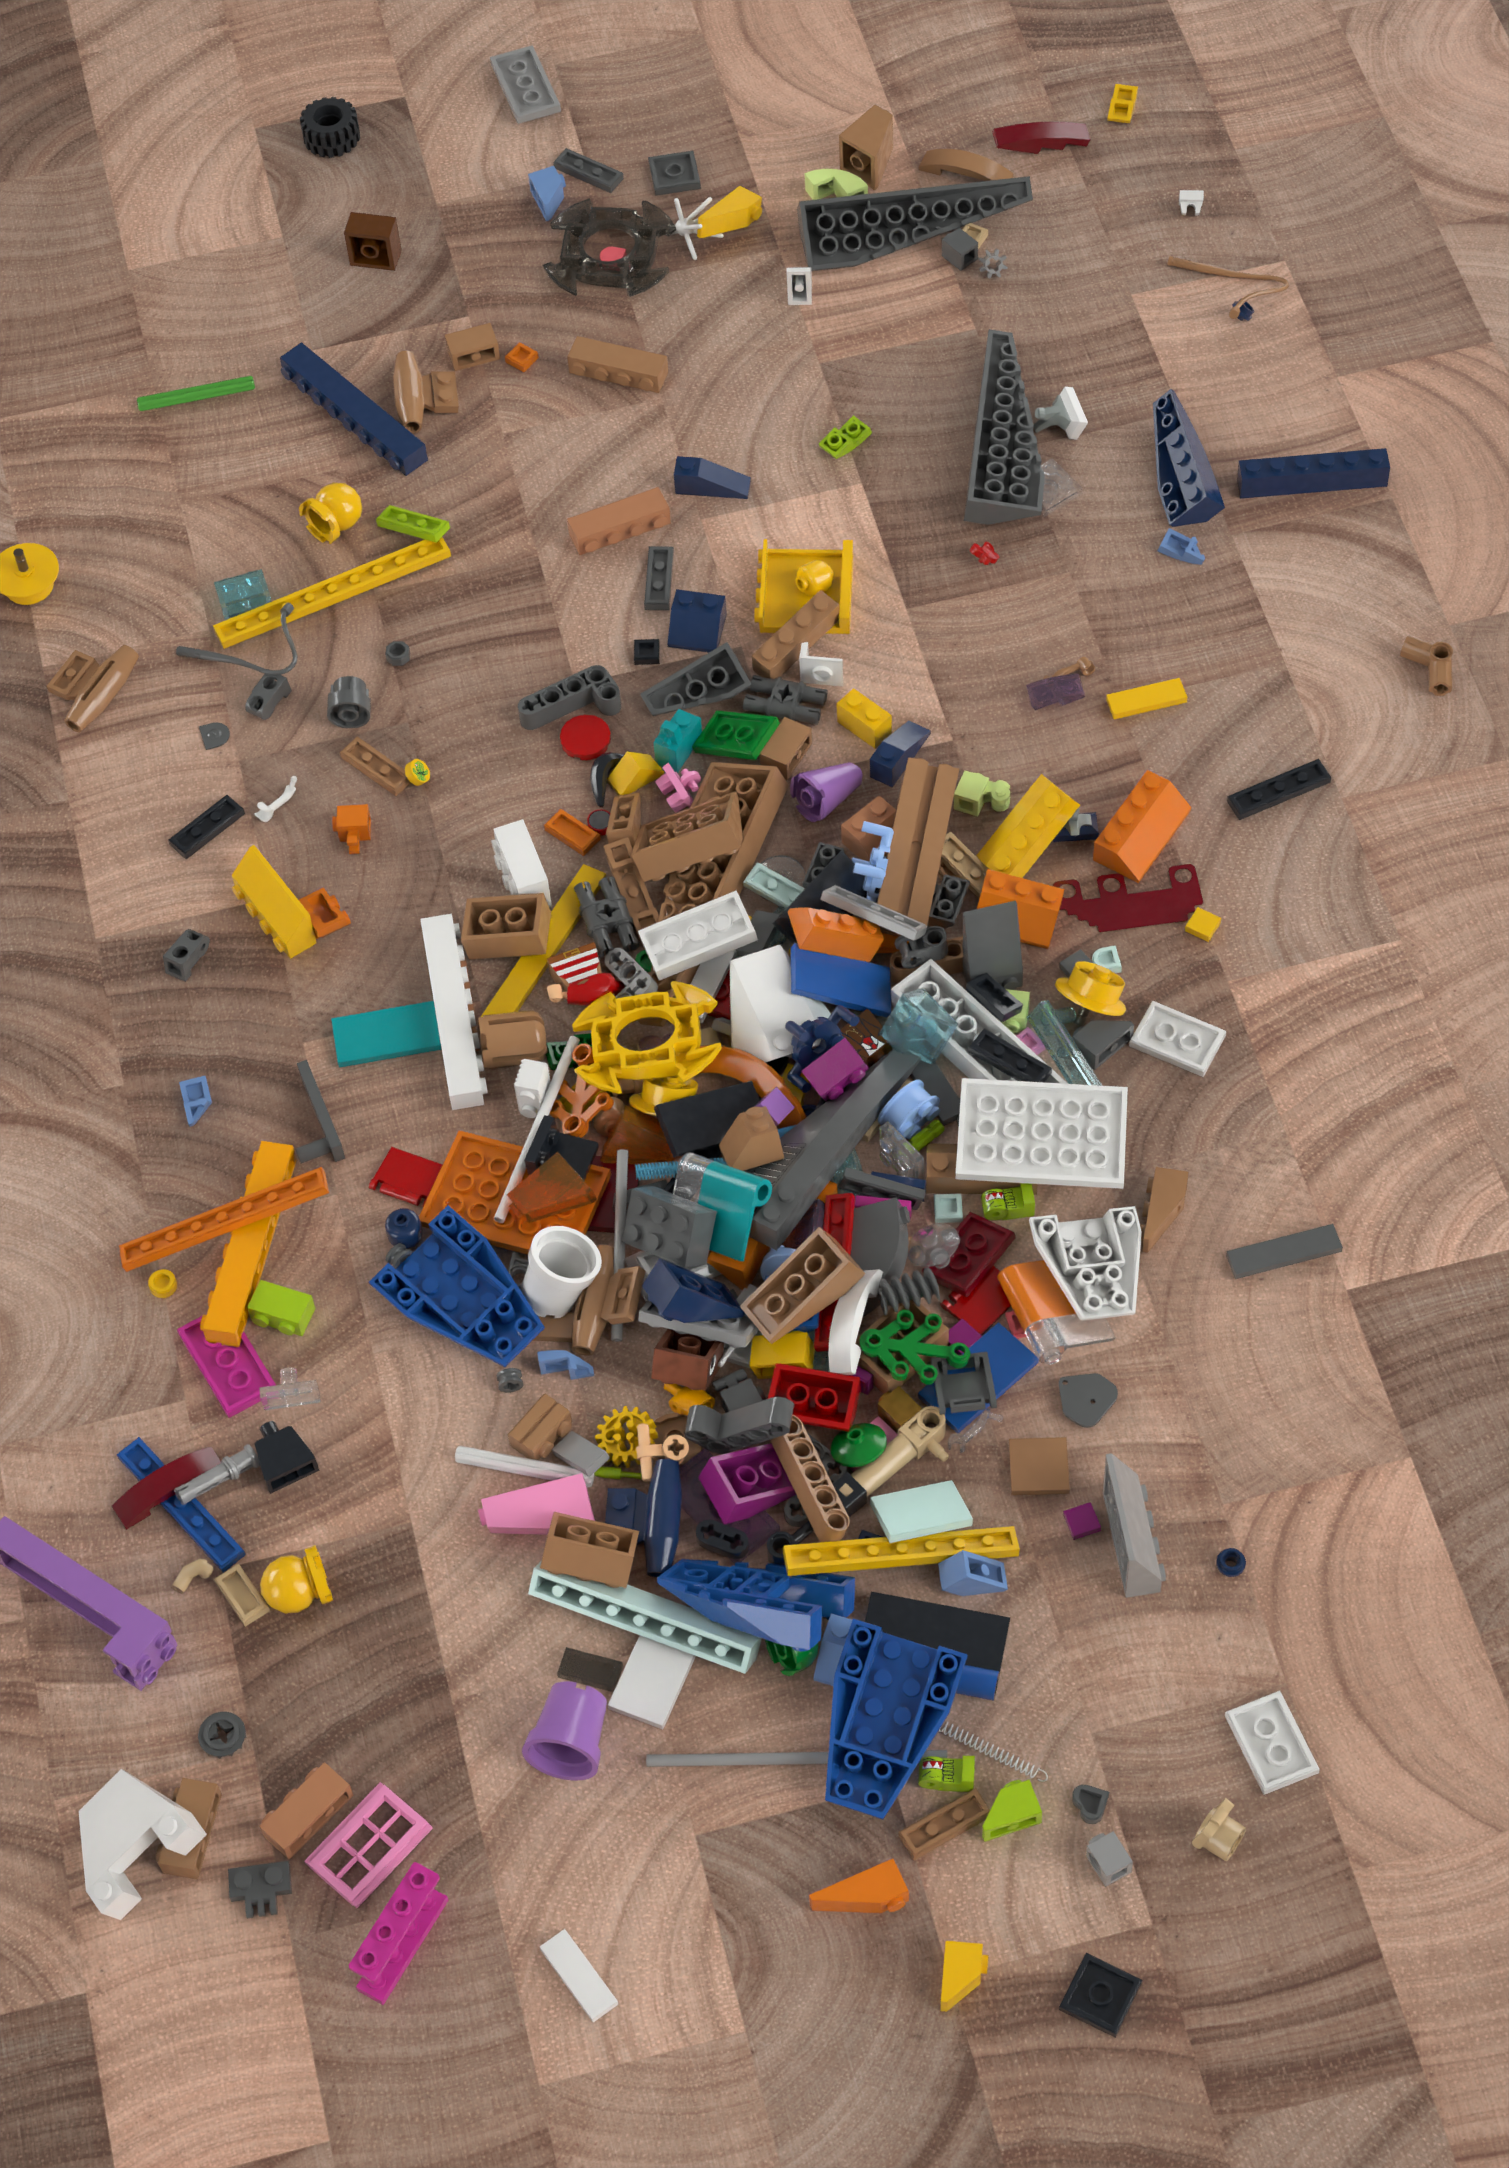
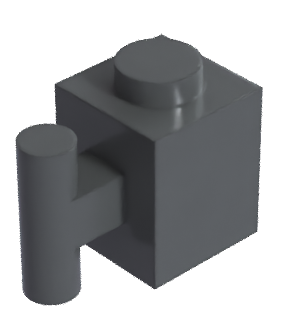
M743 1368L712 1382L714 1390L716 1392L721 1391V1406L725 1413L766 1400L761 1387H755L751 1378L747 1379Z

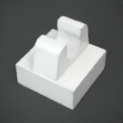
M1180 190L1179 205L1182 215H1186L1187 207L1189 206L1195 208V215L1198 216L1200 214L1204 191Z

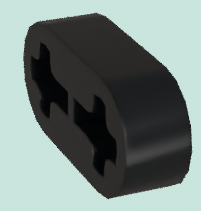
M710 1519L703 1520L696 1527L697 1542L704 1549L731 1559H741L749 1551L748 1536L739 1529ZM714 1530V1536H710L708 1539L704 1538V1533ZM740 1540L741 1546L731 1549V1543Z

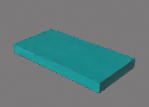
M434 1001L331 1018L339 1068L442 1050Z

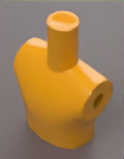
M664 1384V1389L674 1395L669 1400V1406L675 1413L688 1416L689 1408L693 1405H703L711 1409L714 1407L715 1399L707 1394L705 1390H691L687 1386L681 1387L678 1384Z

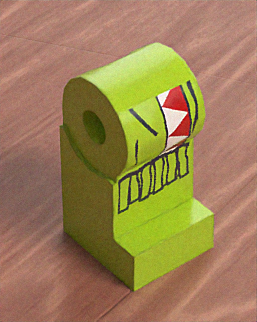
M1020 1183V1187L1009 1189H991L981 1195L983 1213L987 1220H1010L1035 1216V1199L1031 1183Z
M935 1756L921 1758L919 1762L918 1785L922 1788L938 1791L969 1792L973 1790L975 1756H963V1759Z

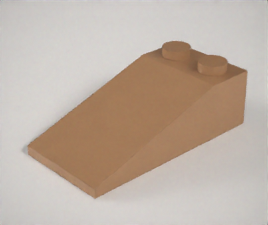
M818 1227L740 1305V1308L772 1344L845 1295L866 1273L835 1238L821 1227Z

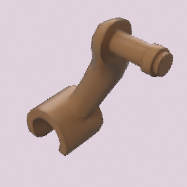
M1081 657L1076 664L1058 670L1051 678L1046 675L1043 679L1049 687H1054L1064 676L1077 670H1081L1085 676L1091 675L1095 671V666L1087 657Z

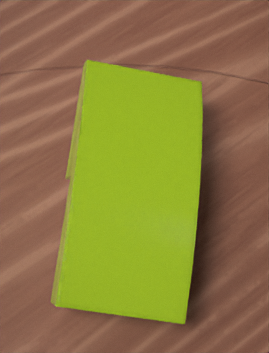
M853 415L839 430L834 427L818 445L835 459H838L859 446L872 434L870 427Z

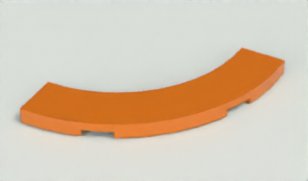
M700 1045V1048L707 1047L710 1045ZM721 1046L722 1049L715 1059L700 1072L727 1075L743 1083L752 1081L757 1094L761 1098L777 1087L795 1107L779 1123L780 1128L797 1125L806 1118L799 1100L796 1096H793L785 1085V1080L772 1067L748 1052L737 1048Z

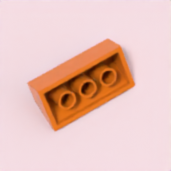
M1147 770L1094 842L1093 861L1139 883L1191 811V806L1171 781Z

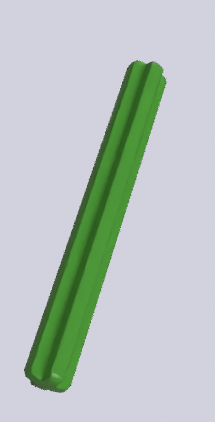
M245 376L138 397L137 405L140 411L157 409L254 390L255 383L252 376Z

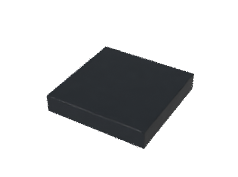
M1085 1953L1059 2006V2010L1116 2038L1143 1980L1089 1953Z

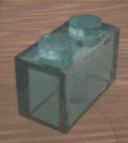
M262 569L214 582L225 620L272 602Z

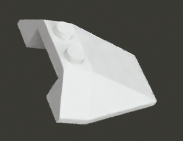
M781 945L730 961L731 1047L733 1049L737 1048L748 1052L767 1063L793 1053V1046L791 1045L793 1034L785 1028V1024L788 1021H794L801 1025L807 1020L814 1021L818 1019L817 1017L829 1018L831 1015L822 1001L791 993V959ZM817 1039L812 1047L818 1046L821 1039Z

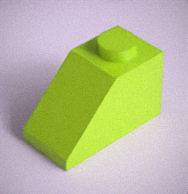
M1030 1779L1023 1782L1021 1780H1014L1000 1789L983 1824L982 1837L984 1842L1042 1823V1810Z

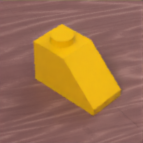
M945 1941L941 2011L947 2012L980 1985L981 1974H987L989 1955H983V1944Z

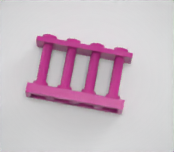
M417 1862L411 1865L349 1964L351 1971L362 1976L356 1986L357 1991L384 2005L449 1901L446 1895L434 1889L440 1880L439 1874Z

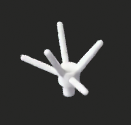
M708 197L687 218L683 217L679 199H674L679 220L675 225L669 226V233L671 235L679 233V235L685 237L693 260L697 259V255L689 234H697V229H701L702 224H698V218L692 219L712 201L711 197ZM720 233L711 237L723 238L724 235Z

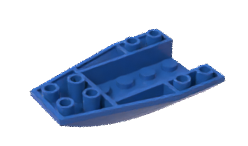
M448 1205L428 1224L432 1234L396 1269L388 1263L369 1281V1284L408 1319L506 1367L545 1327L488 1240Z
M856 1619L852 1620L834 1675L825 1801L884 1820L949 1715L968 1657L967 1654L939 1646L937 1650L884 1633L882 1627Z

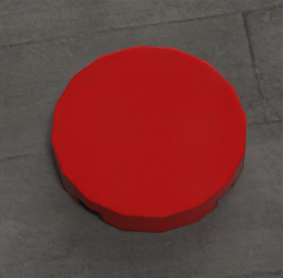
M584 714L575 716L564 724L560 733V742L563 751L568 756L587 761L596 759L607 751L608 745L611 742V732L608 724L603 719L595 715Z

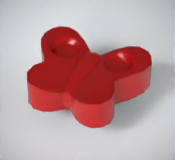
M987 541L982 547L974 543L970 548V552L979 558L978 561L985 565H988L989 562L995 564L1000 558L994 551L992 544Z

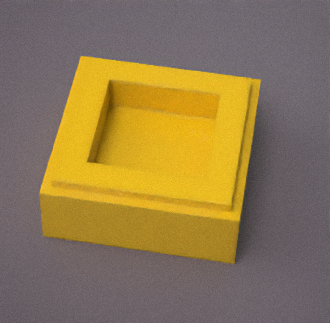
M1197 907L1185 926V932L1209 942L1221 924V917Z

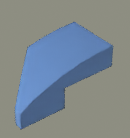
M1170 528L1157 550L1164 555L1192 564L1202 565L1205 560L1204 554L1201 555L1196 545L1198 542L1196 537L1190 539Z
M206 1076L179 1082L189 1127L197 1123L212 1103Z
M566 1350L537 1352L541 1375L569 1370L571 1380L594 1376L593 1366Z

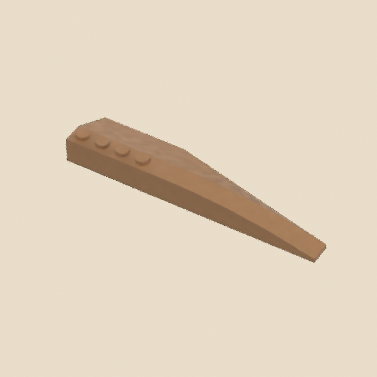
M710 763L691 807L736 791L739 800L743 835L741 847L731 855L725 856L721 854L706 864H700L699 862L691 865L689 869L677 873L673 871L669 873V882L665 884L664 888L665 902L661 904L658 922L736 890L738 895H740L743 889V881L752 869L789 786L777 766ZM700 964L660 981L653 966L648 974L657 983V992H668L669 997L675 998L671 982L678 981L691 984ZM656 1017L638 1020V1022L642 1025L663 1027L667 1020Z

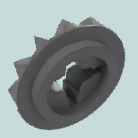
M217 1712L210 1715L203 1721L198 1732V1740L202 1749L208 1756H216L219 1759L227 1755L233 1756L235 1751L242 1749L244 1739L247 1738L243 1721L231 1712ZM219 1726L225 1733L231 1732L227 1735L228 1740L226 1744L221 1739H216L219 1737L217 1728Z

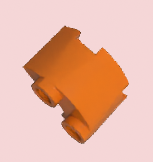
M324 887L299 899L300 903L310 914L316 939L325 937L351 924L346 911L339 910L340 905L334 895L329 896Z

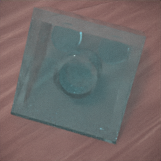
M924 988L901 995L879 1034L897 1052L920 1056L921 1061L934 1064L958 1026V1023Z

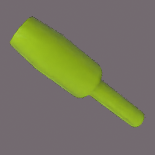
M601 1466L594 1473V1476L620 1480L621 1477L642 1479L641 1473L622 1471V1468Z

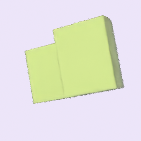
M818 169L805 173V191L812 200L822 199L834 193L837 197L868 194V185L861 178L850 172L839 169Z

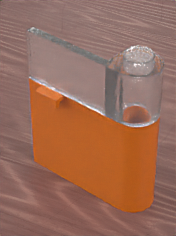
M1044 1260L1013 1264L1004 1268L998 1274L997 1278L1039 1362L1051 1365L1062 1358V1354L1067 1348L1114 1341L1116 1338L1106 1318L1083 1321L1079 1319Z

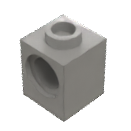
M1114 1831L1107 1835L1101 1833L1089 1841L1086 1857L1105 1887L1132 1872L1133 1861Z

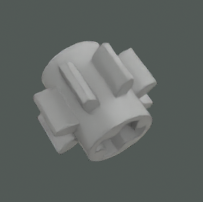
M997 248L994 250V253H990L986 249V256L978 258L979 261L983 262V266L979 270L981 272L987 270L988 278L992 274L1001 277L1000 271L1008 268L1002 262L1007 258L1006 255L999 257V250ZM991 258L995 261L998 260L996 262L997 267L994 269L988 266Z

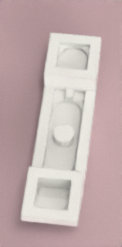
M880 1269L865 1270L866 1274L838 1300L829 1336V1369L832 1373L855 1375L862 1350L855 1343L867 1298H873L877 1295L883 1273Z

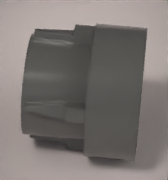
M353 676L338 678L333 685L331 684V690L328 694V720L341 728H359L367 724L370 720L371 698H369V689H366L365 682Z

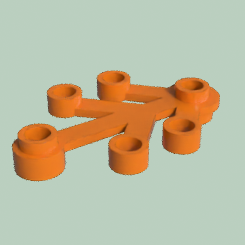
M586 1043L578 1045L572 1052V1059L579 1066L593 1064L592 1048ZM578 1074L575 1092L564 1079L557 1094L562 1095L573 1105L572 1114L570 1115L566 1112V1107L559 1100L554 1101L549 1114L563 1122V1134L582 1138L588 1131L589 1122L601 1110H610L614 1100L608 1093L602 1092L597 1095L595 1102L584 1112L585 1105L601 1089L593 1085L587 1088L588 1083Z

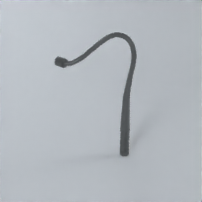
M286 603L280 610L281 625L293 657L291 664L284 669L268 670L237 657L184 646H178L176 654L195 659L232 663L267 675L288 673L295 667L298 659L295 645L286 624V617L291 614L294 607L292 604Z

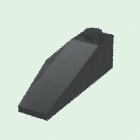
M726 642L642 692L640 695L652 716L674 712L678 709L683 710L731 699L753 685L735 652Z

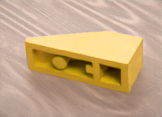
M741 186L737 187L698 217V224H702V228L697 229V237L705 238L747 227L760 218L762 214V197Z

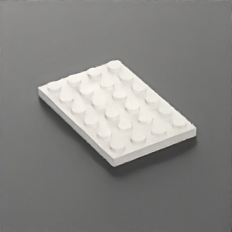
M962 1078L955 1179L1123 1189L1128 1087Z

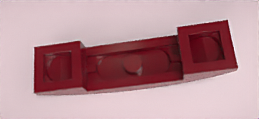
M212 1447L184 1455L140 1480L126 1491L112 1505V1508L127 1530L151 1515L150 1509L174 1496L175 1488L221 1464V1461Z

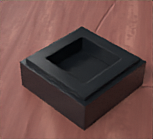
M659 639L634 640V665L660 664Z

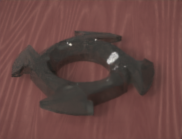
M589 198L565 209L551 221L552 229L565 230L560 255L561 262L557 264L549 262L543 264V268L557 286L575 296L577 295L578 280L595 286L627 288V296L632 297L655 286L669 273L668 267L651 269L655 261L659 237L663 235L669 237L676 231V227L665 212L648 201H642V217L637 215V210L593 207V203ZM606 229L622 230L631 235L635 241L631 252L615 261H599L590 257L585 252L584 245L590 236Z

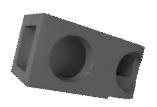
M264 674L247 699L245 710L258 718L267 720L283 697L287 698L292 691L287 678L282 675Z
M191 929L184 931L163 955L165 973L186 982L191 976L193 966L206 953L210 943L209 937Z

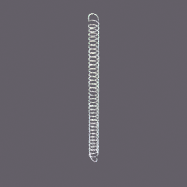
M949 1722L946 1723L945 1727L941 1731L939 1729V1732H942L944 1730L945 1735L949 1733V1737L954 1736L955 1740L959 1738V1742L964 1741L965 1745L969 1743V1746H974L975 1750L979 1748L980 1753L984 1751V1754L987 1755L990 1752V1758L995 1755V1760H998L1000 1758V1763H1002L1005 1760V1765H1008L1010 1763V1768L1014 1767L1015 1765V1770H1018L1020 1768V1773H1023L1025 1771V1775H1028L1030 1773V1777L1033 1778L1037 1774L1038 1770H1040L1046 1774V1779L1038 1780L1041 1782H1045L1048 1779L1047 1773L1041 1770L1040 1767H1038L1037 1771L1032 1776V1771L1035 1765H1033L1031 1770L1027 1773L1029 1762L1024 1768V1770L1021 1772L1024 1760L1016 1769L1019 1757L1017 1758L1013 1766H1011L1014 1754L1009 1760V1762L1006 1764L1009 1752L1001 1761L1004 1749L1002 1750L1001 1754L997 1759L996 1755L999 1747H997L995 1753L991 1756L994 1744L986 1753V1749L989 1744V1742H987L986 1746L981 1751V1746L984 1739H982L980 1745L976 1748V1744L979 1738L977 1737L976 1741L971 1746V1741L974 1734H972L970 1740L967 1743L966 1738L969 1732H967L963 1740L960 1741L964 1729H962L961 1733L957 1738L955 1737L959 1727H957L955 1732L950 1736L953 1724L949 1731L945 1733L946 1727Z

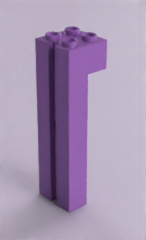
M6 1516L0 1520V1564L113 1637L105 1646L103 1652L109 1655L112 1663L116 1665L113 1670L114 1674L142 1691L146 1684H151L158 1674V1669L165 1661H169L174 1656L178 1646L174 1636L170 1634L171 1628L168 1622Z

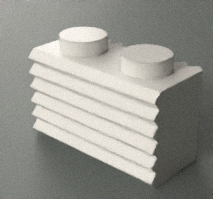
M523 1059L521 1060L520 1069H518L519 1073L514 1083L518 1109L523 1116L535 1118L551 1083L549 1067L545 1062Z

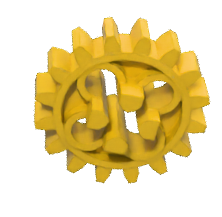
M627 1406L623 1407L621 1413L613 1409L614 1416L610 1418L604 1415L605 1425H597V1429L601 1433L595 1435L598 1443L597 1446L607 1452L610 1457L607 1462L612 1460L616 1467L621 1462H624L625 1466L629 1468L633 1460L639 1465L641 1463L640 1460H637L636 1447L639 1446L637 1426L639 1424L649 1425L650 1445L655 1444L653 1439L658 1438V1433L655 1429L656 1425L646 1411L641 1413L636 1406L632 1412L629 1411ZM624 1423H626L629 1430L627 1434L623 1428ZM626 1439L628 1440L631 1446L628 1451L624 1443Z

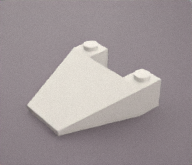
M121 1769L79 1810L86 1892L102 1914L121 1920L142 1899L124 1871L158 1837L167 1849L186 1856L207 1834L191 1812Z

